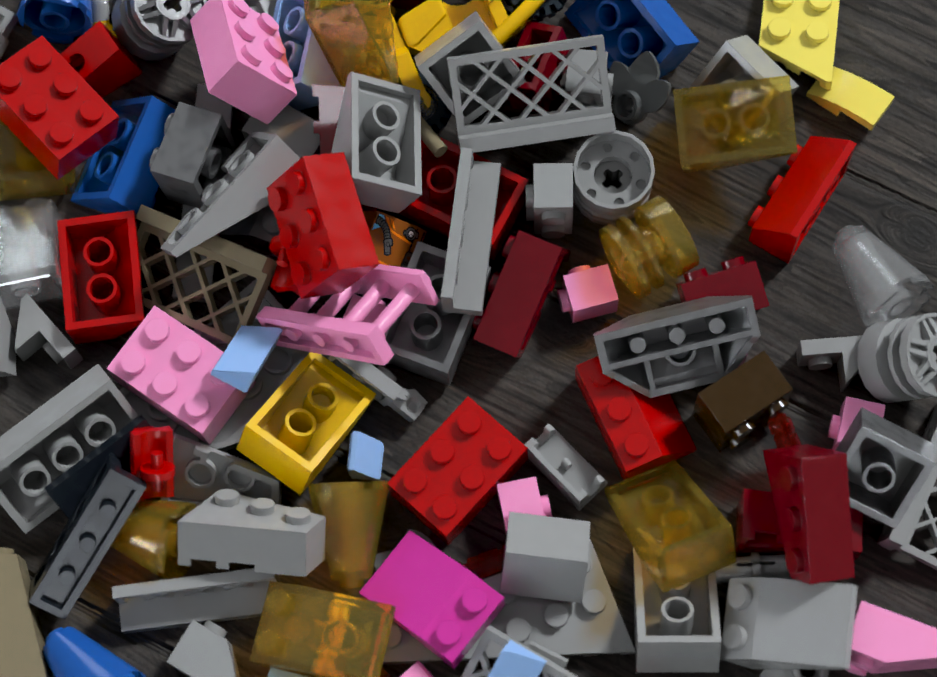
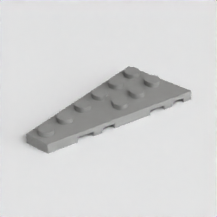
M589 539L588 567L581 603L500 593L502 573L483 579L486 584L502 595L505 601L504 608L490 625L527 647L533 641L560 656H597L598 654H635L636 652L591 539ZM388 616L364 625L379 665L415 664L418 661L420 663L443 661ZM483 634L461 661H470ZM492 640L486 649L488 659L497 660L503 647Z

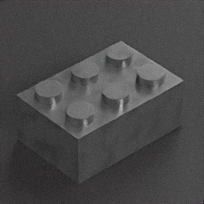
M418 241L407 268L424 270L430 277L432 286L440 301L436 306L412 302L385 333L386 341L394 355L388 361V364L450 386L472 333V324L476 315L443 312L441 291L447 251ZM488 267L485 298L487 296L488 285L492 278L491 267Z

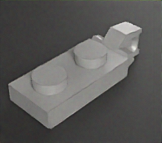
M329 355L325 356V358L375 392L376 396L374 399L384 407L388 405L410 423L420 415L428 403L415 388L403 389L396 383L397 378L384 367L378 366L376 368L371 363Z

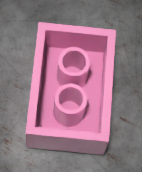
M208 0L190 19L208 93L268 125L297 95L292 78L293 72L289 67L285 54L286 49L282 44L278 31V23L269 14H260L251 9L244 0Z
M155 305L106 368L117 383L208 445L212 443L256 383L254 380L248 392L244 393L210 375L224 352Z

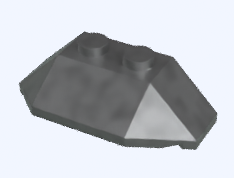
M751 295L708 296L630 315L593 335L603 374L616 379L649 398L715 383L739 366L752 345L760 338L761 333L753 298Z

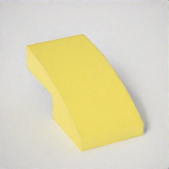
M833 67L831 90L820 87L819 80H816L806 94L808 98L834 115L838 116L840 112H843L870 131L873 130L890 107L895 97L873 83L837 67Z

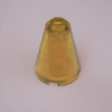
M388 481L308 484V492L314 513L326 516L325 557L331 580H340V588L364 587V579H370L373 575L389 491Z
M144 500L137 502L110 547L161 579L181 578L191 566L178 565V521L196 508L197 505L186 501Z

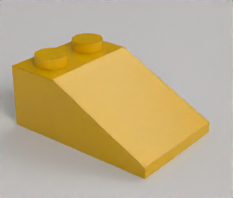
M309 352L245 425L236 450L301 495L330 460L374 400L376 393L321 354Z

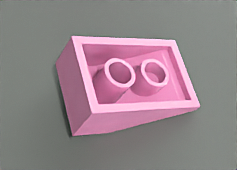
M860 601L855 610L850 670L846 671L859 676H866L867 672L879 674L937 668V628L865 601Z

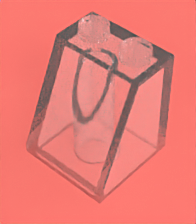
M33 198L26 201L24 205L14 207L0 205V296L5 310L19 308L21 298L26 294L36 304L63 299L57 220H61V214L52 199Z

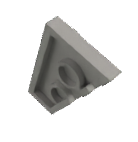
M173 433L174 497H161V508L193 510L219 489H233L241 495L256 499L268 498L281 505L282 482L259 465Z

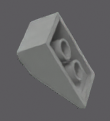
M351 71L347 76L331 153L344 152L361 205L400 213L422 195L420 90Z
M633 546L636 673L719 672L722 641L714 546Z
M766 577L729 578L720 659L750 669L850 670L858 586L830 582L810 585L798 580Z

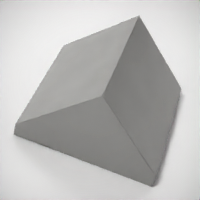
M509 512L500 593L581 603L588 567L590 522Z

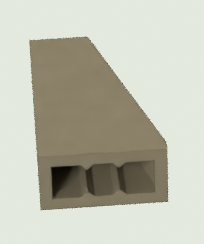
M0 547V677H53L43 655L45 640L37 606L29 603L31 580L27 563L18 554H14V549Z

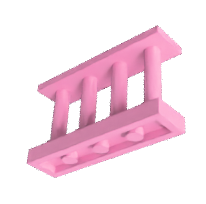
M379 264L342 293L333 294L316 314L307 312L321 296L304 299L299 297L289 309L264 306L256 315V318L261 326L283 329L276 346L385 366L394 355L386 341L385 333L412 302L436 306L440 300L432 286L430 277L424 270ZM355 293L364 295L345 318H335V315ZM382 298L393 299L373 323L362 322Z

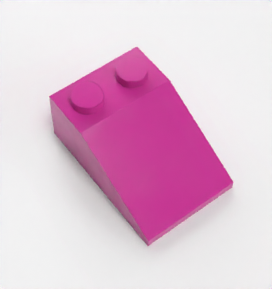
M409 530L359 592L362 597L453 669L457 667L505 606L502 595L470 570L411 530Z

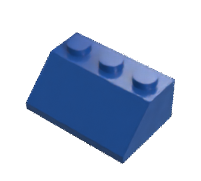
M575 0L564 13L582 37L600 34L604 36L605 52H608L607 68L609 71L613 61H619L629 68L639 55L645 51H651L659 63L660 79L677 68L700 42L666 0ZM590 46L593 50L596 51V46Z
M154 96L112 102L111 108L119 115L117 137L88 158L71 201L106 214L134 210L137 215L141 204L153 209L156 202L155 194L159 185L150 171V158L156 147L160 148L163 141L167 117L175 112V109Z

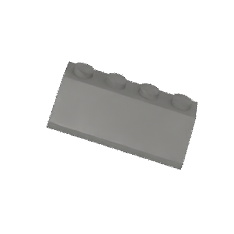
M99 364L95 365L0 436V504L25 534L59 509V506L44 487L138 417V414Z

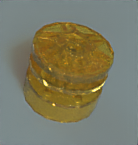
M659 195L634 209V219L637 227L628 218L622 216L616 220V227L609 224L599 230V237L612 269L632 294L639 299L651 294V286L655 289L664 286V276L661 268L675 279L699 265L698 252L690 233L673 207Z

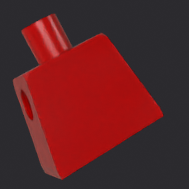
M101 21L93 25L61 53L63 58L102 98L143 73L130 52L120 44L117 37Z

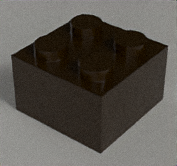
M764 350L699 392L692 415L719 452L728 446L735 450L752 438L750 435L751 431L760 425L767 429L784 417L782 411L789 406L787 402L793 388Z

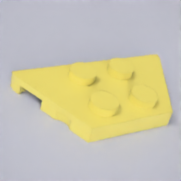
M764 0L759 47L773 61L781 62L788 70L798 75L804 72L819 80L820 87L831 90L840 0Z

